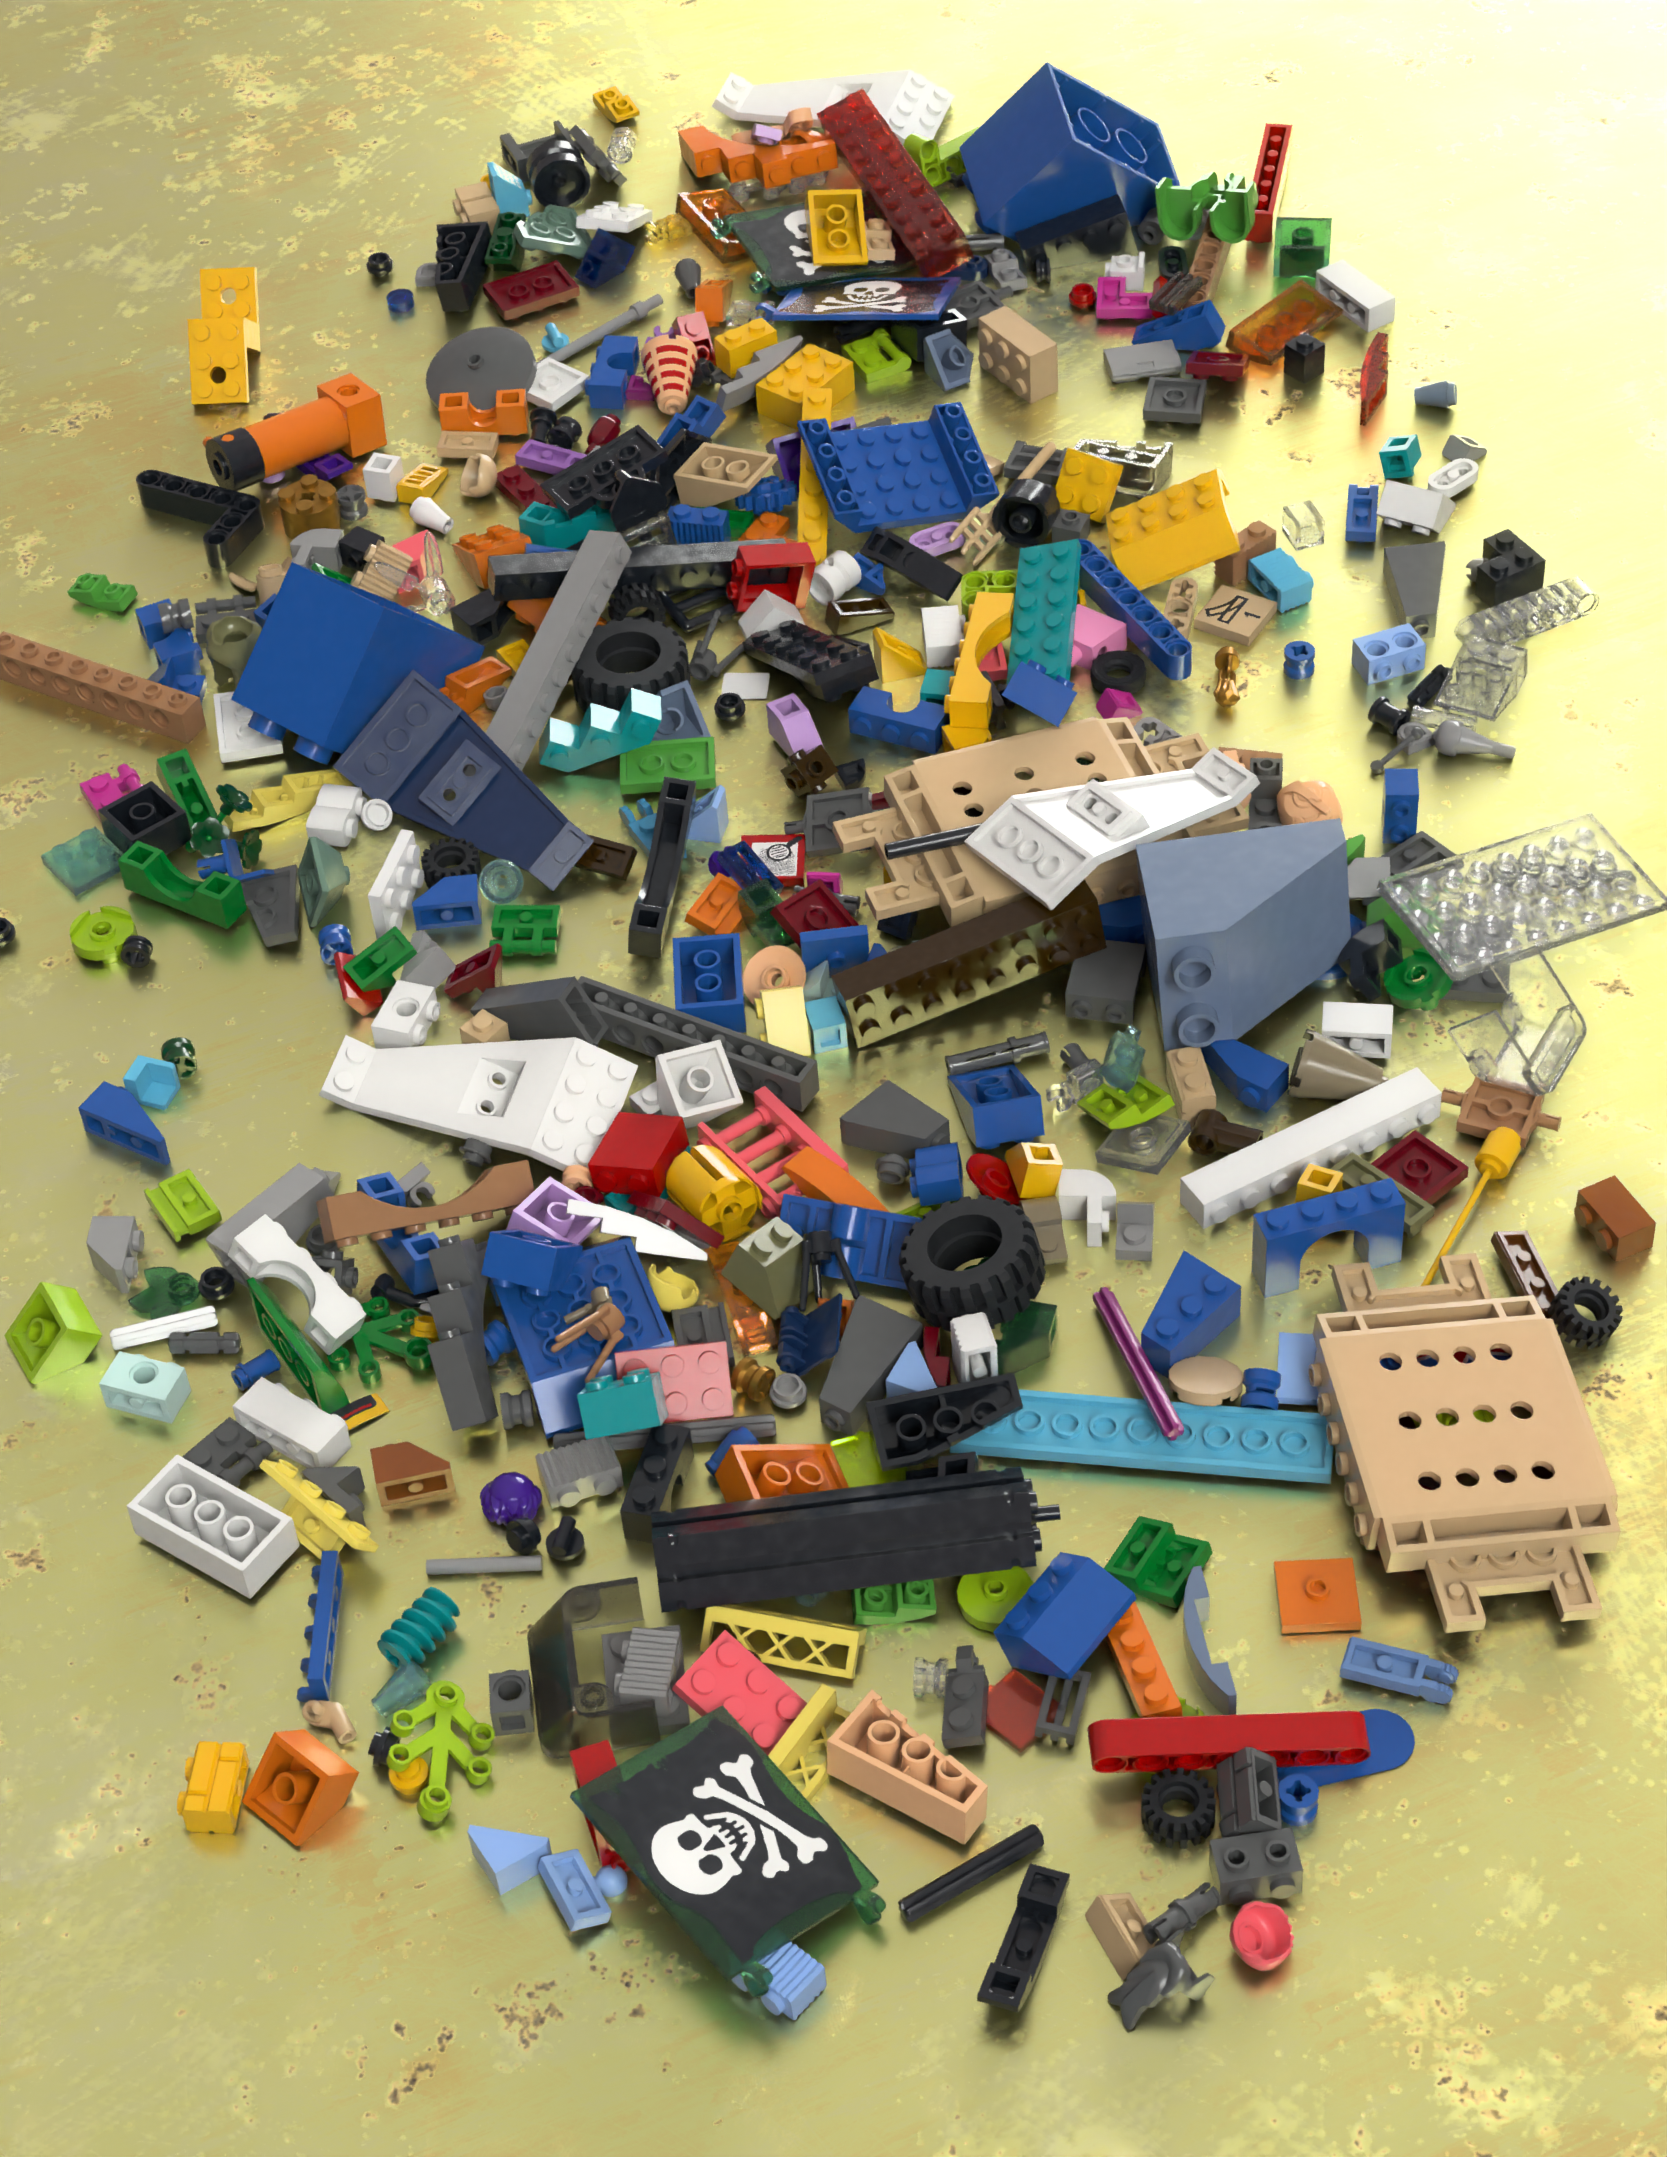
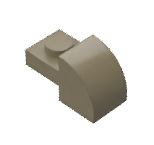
M1048 1196L1019 1201V1208L1024 1211L1033 1224L1044 1256L1045 1265L1067 1262L1068 1255L1062 1228V1214L1057 1197Z

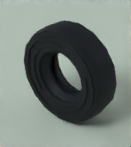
M1120 650L1109 651L1099 655L1093 661L1090 677L1093 687L1099 693H1103L1105 688H1111L1134 694L1144 686L1146 667L1144 661L1134 653ZM1113 670H1125L1130 675L1115 678L1108 676L1107 673Z

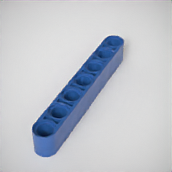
M1078 539L1082 546L1079 571L1080 588L1085 591L1107 616L1127 624V636L1166 677L1172 680L1188 678L1192 673V645L1092 542L1086 539Z

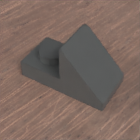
M359 1467L306 1468L301 1472L303 1480H308L322 1489L321 1496L339 1504L346 1510L345 1517L366 1527L362 1513L365 1510L364 1505L357 1497L365 1489Z

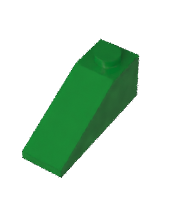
M186 748L156 759L157 777L165 793L186 811L190 830L196 822H204L209 817L217 818L218 815Z

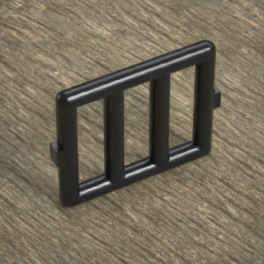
M726 587L713 588L678 603H674L670 597L689 589L658 591L665 611L685 633H690L709 625L716 610L720 611L718 621L721 623L731 620L732 615L739 613L736 612L732 602L692 619H688L684 614L727 596Z

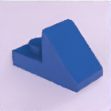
M171 657L147 679L200 697L201 704L208 686L206 675H176Z

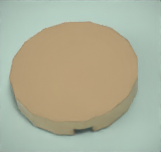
M1197 1356L1185 1358L1174 1363L1169 1369L1168 1389L1171 1393L1177 1392L1178 1398L1185 1403L1197 1406H1218L1222 1404V1399L1230 1397L1231 1402L1242 1393L1243 1372L1237 1365L1216 1357Z

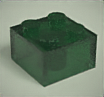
M1276 217L1273 276H1281L1283 278L1310 277L1316 279V271L1330 265L1332 218Z

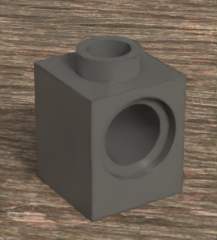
M506 1670L502 1673L489 1674L490 1715L495 1736L535 1732L533 1689L529 1670Z

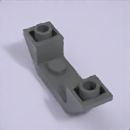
M1250 758V772L1257 776L1260 784L1251 792L1248 830L1282 826L1277 809V794L1282 789L1283 759Z

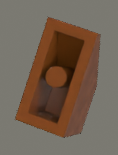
M408 1441L370 1449L381 1507L456 1492L450 1462Z

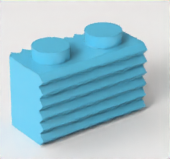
M1281 547L1248 560V580L1267 599L1277 602V609L1281 613L1311 601L1312 588L1314 586L1312 576L1309 572L1302 570L1296 564L1295 559L1291 555L1285 554Z

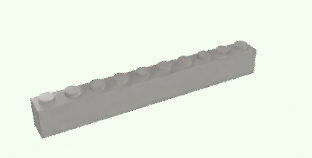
M589 530L486 731L489 738L521 771L528 761L538 738L542 734V730L551 712L554 710L555 704L563 688L566 686L572 670L579 660L601 613L604 611L605 605L613 589L616 587L625 565L630 559L632 551L618 532ZM469 765L465 775L473 776L476 773V769Z

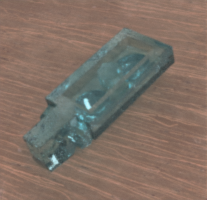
M1132 1024L1128 1025L1124 1033L1118 1030L1112 1036L1099 1073L1104 1076L1110 1085L1119 1087L1126 1093L1136 1084L1146 1051L1138 1045L1141 1031Z

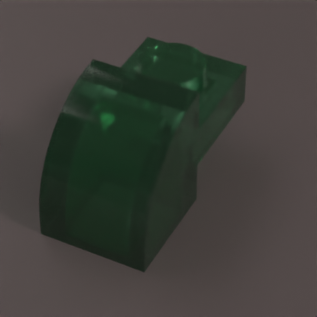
M765 878L738 891V905L742 918L753 938L759 936L766 947L774 945L790 946L795 942L770 913L783 900Z

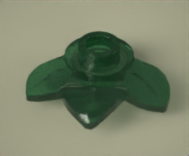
M172 1267L147 1268L144 1270V1275L149 1287L130 1298L128 1302L138 1312L150 1313L151 1320L177 1314L183 1306L191 1304L199 1297V1283L190 1274L178 1273Z

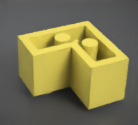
M797 985L759 990L760 998H754L756 1018L758 1020L763 1019L766 1033H760V1040L803 1056L811 1055L803 987Z

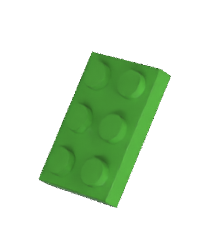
M714 737L651 741L650 744L620 754L621 794L661 792L664 776L696 781V789L716 788Z

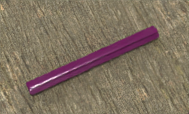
M1101 1287L1099 1292L1093 1294V1301L1162 1435L1167 1437L1168 1440L1174 1441L1178 1436L1183 1435L1184 1426L1114 1293L1109 1291L1107 1287Z

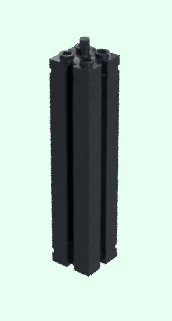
M1021 1466L1005 1468L1003 1471H996L995 1469L676 1509L674 1512H667V1510L651 1512L652 1541L661 1612H673L680 1608L689 1610L1008 1570L1014 1566H1020L1021 1568L1037 1566L1035 1552H1042L1040 1530L1037 1528L1036 1523L1061 1520L1059 1504L1038 1507L1036 1492L1033 1491L1031 1478L1024 1479Z

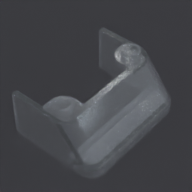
M1536 944L1497 960L1490 965V968L1507 993L1501 1008L1502 1017L1497 1010H1493L1453 1026L1448 1032L1469 1063V1068L1474 1076L1484 1082L1539 1097L1554 1091L1583 1042L1587 1028L1579 1009ZM1505 1022L1512 1027V1032L1509 1030Z

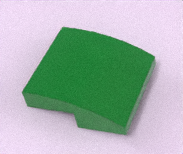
M1139 1516L1104 1569L1134 1593L1154 1602L1177 1608L1184 1598L1186 1584L1192 1568L1201 1566L1203 1569L1213 1552L1210 1543L1207 1541L1177 1535L1172 1523Z

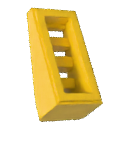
M424 463L420 464L396 485L398 501L413 504L419 497L431 498L448 475V468Z

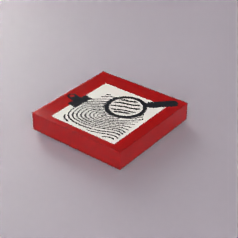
M741 835L739 884L746 888L795 887V885L804 887L806 862L805 835Z

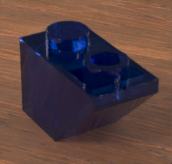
M598 227L575 277L597 288L624 272L636 247Z

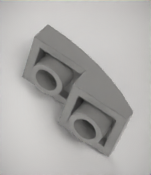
M996 249L992 251V254L984 255L988 262V272L998 289L1010 285L1013 291L1028 288L1027 277L1019 270L1018 258L1010 250Z

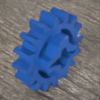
M779 476L761 478L749 493L734 498L735 506H738V509L745 508V511L753 509L754 514H762L766 511H782L784 509L783 505H792V502L797 501V483L794 484V481H787V479L779 481Z

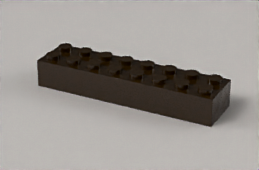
M1083 880L1052 910H1049L1030 895L832 975L831 978L846 1022V1028L857 1048L1074 961V959L1107 948L1098 900L1086 881Z

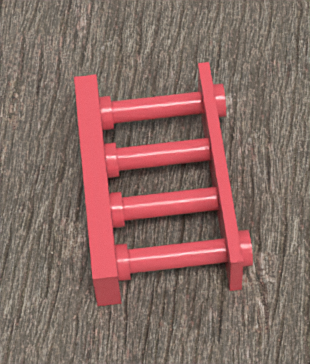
M763 1086L754 1092L755 1108L753 1113L715 1134L703 1121L697 1124L699 1138L697 1146H714L722 1151L758 1186L763 1196L762 1210L760 1209L765 1218L774 1219L777 1216L780 1218L784 1194L801 1197L805 1194L796 1184L777 1194L768 1183L784 1175L785 1172L781 1168L806 1146L823 1154L848 1173L849 1169L848 1164L766 1086ZM760 1124L767 1126L773 1132L737 1154L726 1145ZM780 1144L783 1146L787 1145L793 1151L792 1154L757 1174L747 1165Z

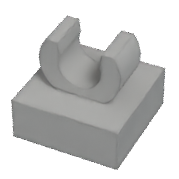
M422 1162L397 1181L404 1190L405 1198L407 1197V1203L411 1208H419L422 1205V1201L416 1196V1192H422L428 1199L432 1198L435 1194L434 1187L430 1183L424 1182L430 1171Z

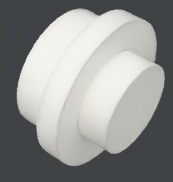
M372 799L366 802L361 809L362 822L370 830L381 831L387 828L392 821V810L381 799Z

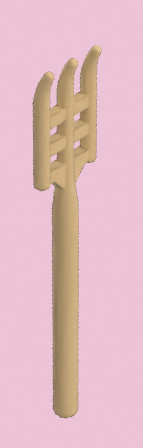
M1048 442L1017 479H1032L1056 451L1055 443ZM997 503L993 506L990 513H982L979 507H974L954 530L949 539V542L953 543L961 534L968 539L961 549L962 555L974 545L979 553L973 560V566H976L1003 536L1000 531L996 532L992 522L993 510ZM975 517L982 523L981 525L974 520ZM968 525L975 531L974 533L967 528ZM986 529L993 535L992 537L985 531ZM980 537L986 543L985 545L979 540Z

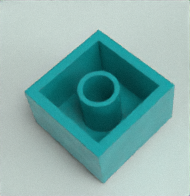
M640 1368L628 1371L627 1375L623 1376V1379L613 1381L612 1375L590 1379V1382L585 1384L586 1387L577 1395L586 1440L660 1426L668 1417L660 1372L650 1373L649 1368Z

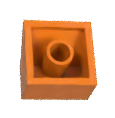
M305 1729L274 1732L242 1802L295 1846H299L343 1808L359 1772Z

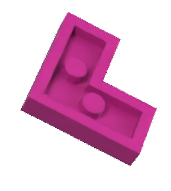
M1098 277L1096 318L1108 320L1116 318H1133L1136 320L1152 318L1153 293H1125L1126 277Z

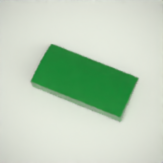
M254 1277L247 1279L258 1327L309 1399L319 1409L328 1414L349 1404L348 1397L341 1385L274 1292L266 1284Z

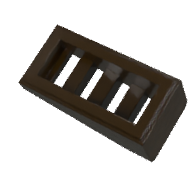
M883 597L828 601L825 622L833 634L839 636L893 619L895 612Z

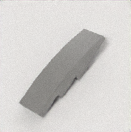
M801 335L754 352L751 364L737 369L734 381L720 386L716 404L720 406L722 411L725 412L756 395L755 385L800 350L803 341Z

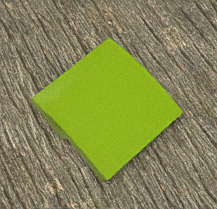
M1135 1074L1115 1090L1103 1083L1077 1102L1081 1110L1109 1129H1121L1143 1123L1175 1105L1170 1094L1139 1074Z

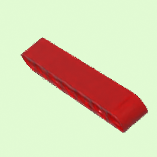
M1357 1711L1105 1719L1093 1722L1087 1728L1092 1769L1099 1773L1160 1772L1170 1768V1771H1177V1767L1184 1768V1771L1215 1770L1218 1763L1228 1757H1233V1754L1245 1747H1252L1275 1757L1277 1767L1350 1765L1363 1762L1371 1756L1365 1717L1361 1712Z

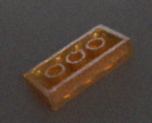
M726 189L678 193L675 213L722 264L743 260L760 252L751 240L733 230L732 227H735L733 223L755 219Z
M1300 279L1230 329L1226 347L1235 353L1250 354V361L1272 366L1284 357V347L1287 342L1304 332L1313 336L1343 313V309Z

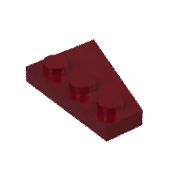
M634 1190L627 1203L636 1208L633 1213L634 1215L673 1232L677 1230L713 1248L718 1249L725 1238L666 1199Z

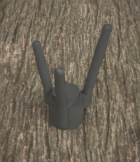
M719 610L714 612L703 641H697L692 660L689 663L690 675L697 680H708L711 675L718 677L722 669L744 651L742 643L717 664L716 654L712 650L707 649L720 616Z

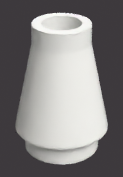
M429 497L417 498L410 507V517L413 518L416 524L440 531L443 534H447L453 527L454 520Z

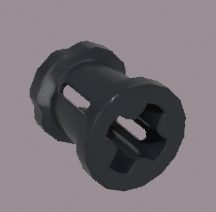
M1381 696L1371 706L1368 720L1374 724L1380 723L1386 726L1392 735L1397 736L1398 728L1410 722L1411 713L1407 709H1398L1390 704L1388 698Z

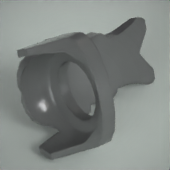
M1177 1930L1164 1943L1148 1949L1140 1959V1965L1127 1975L1126 1981L1119 1988L1109 1992L1107 1999L1111 2004L1120 2006L1123 2023L1127 2029L1135 2027L1139 2017L1148 2007L1154 2008L1164 1997L1170 1998L1179 1991L1196 2001L1200 2000L1215 1980L1214 1976L1209 1973L1197 1977L1185 1957L1181 1954L1179 1946L1184 1936L1183 1930Z

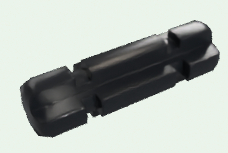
M1442 664L1437 665L1415 687L1416 689L1407 696V705L1415 710H1420L1439 691L1442 685L1450 679V668L1444 667Z

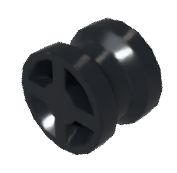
M562 416L556 421L555 426L549 430L547 441L550 445L571 450L575 442L582 436V427L574 418Z

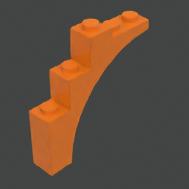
M703 125L678 131L681 156L697 178L723 172L730 183L757 178L762 186L768 189L790 184V179L838 168L836 144L833 139L797 145L768 146L752 145L724 139L711 133Z

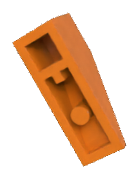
M705 280L695 288V313L704 312L708 327L720 326V322H724L727 319L733 280Z

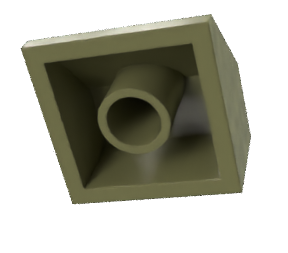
M777 1216L736 1246L721 1274L776 1320L786 1307L795 1306L800 1302L801 1242L804 1241L803 1237ZM811 1264L809 1271L808 1295H810L814 1291L813 1269Z

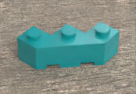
M533 502L518 518L520 533L530 536L532 544L565 549L585 539L589 530L618 532L609 515V509H602L596 505L570 520L560 509ZM621 534L622 537H627V536L630 535V534Z
M631 688L620 711L590 703L580 726L550 717L539 739V764L569 773L650 744L662 720L661 697Z

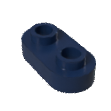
M944 253L934 260V273L937 277H961L963 281L983 280L988 276V262L979 255L965 256Z

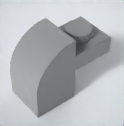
M320 528L301 533L290 543L291 562L311 569L315 562L331 570L340 571L343 564L338 541L344 537V531Z

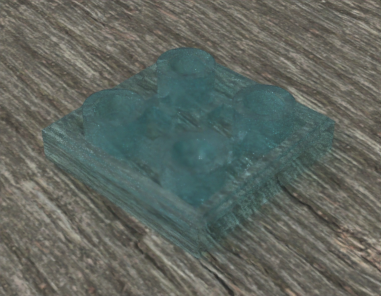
M93 827L82 831L78 836L63 844L56 845L52 850L41 855L43 864L77 896L121 872L118 859L123 853L98 828Z

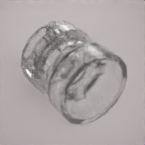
M619 127L612 132L607 154L613 162L624 164L631 160L637 141L636 135L631 129Z

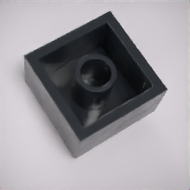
M153 781L98 810L105 838L122 854L136 841H140L163 850L165 855L184 846L192 837L186 811Z

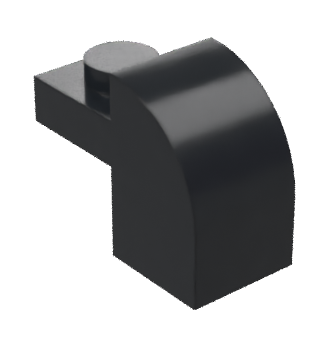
M1381 919L1356 933L1342 949L1338 960L1339 966L1349 976V981L1354 990L1357 992L1361 991L1369 1001L1382 996L1380 973L1403 962L1401 939L1388 923Z

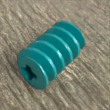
M434 1587L426 1588L422 1597L417 1598L413 1602L412 1608L406 1609L401 1618L392 1623L391 1629L385 1630L382 1633L381 1640L377 1642L380 1652L393 1666L407 1674H413L415 1667L411 1659L418 1664H422L426 1657L421 1649L428 1653H433L436 1650L435 1643L431 1638L438 1642H444L446 1634L443 1629L449 1632L456 1630L457 1625L452 1617H459L460 1611L458 1606L439 1589Z

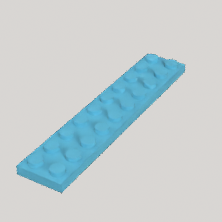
M1019 1389L1023 1404L1022 1409L950 1447V1453L959 1454L976 1452L977 1455L1323 1484H1331L1333 1445H1329L1326 1434L1327 1420L1325 1416H1321L1319 1413L1221 1405L1197 1406L1184 1402H1171L1184 1426V1433L1178 1436L1176 1440L1170 1441L1162 1435L1144 1399Z

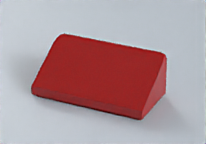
M337 952L334 954V960L343 1000L360 1015L366 1016L383 1004L381 991L377 989L363 992L343 968L344 965L357 955Z

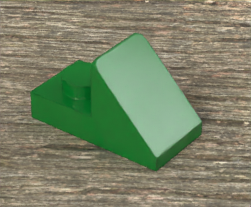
M394 926L344 965L343 968L363 992L394 986L396 980L392 973L418 953L400 930Z

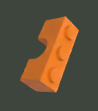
M525 389L497 390L496 405L488 410L474 407L470 402L468 392L440 394L438 411L442 431L495 432L498 435L511 436L528 434L529 412Z

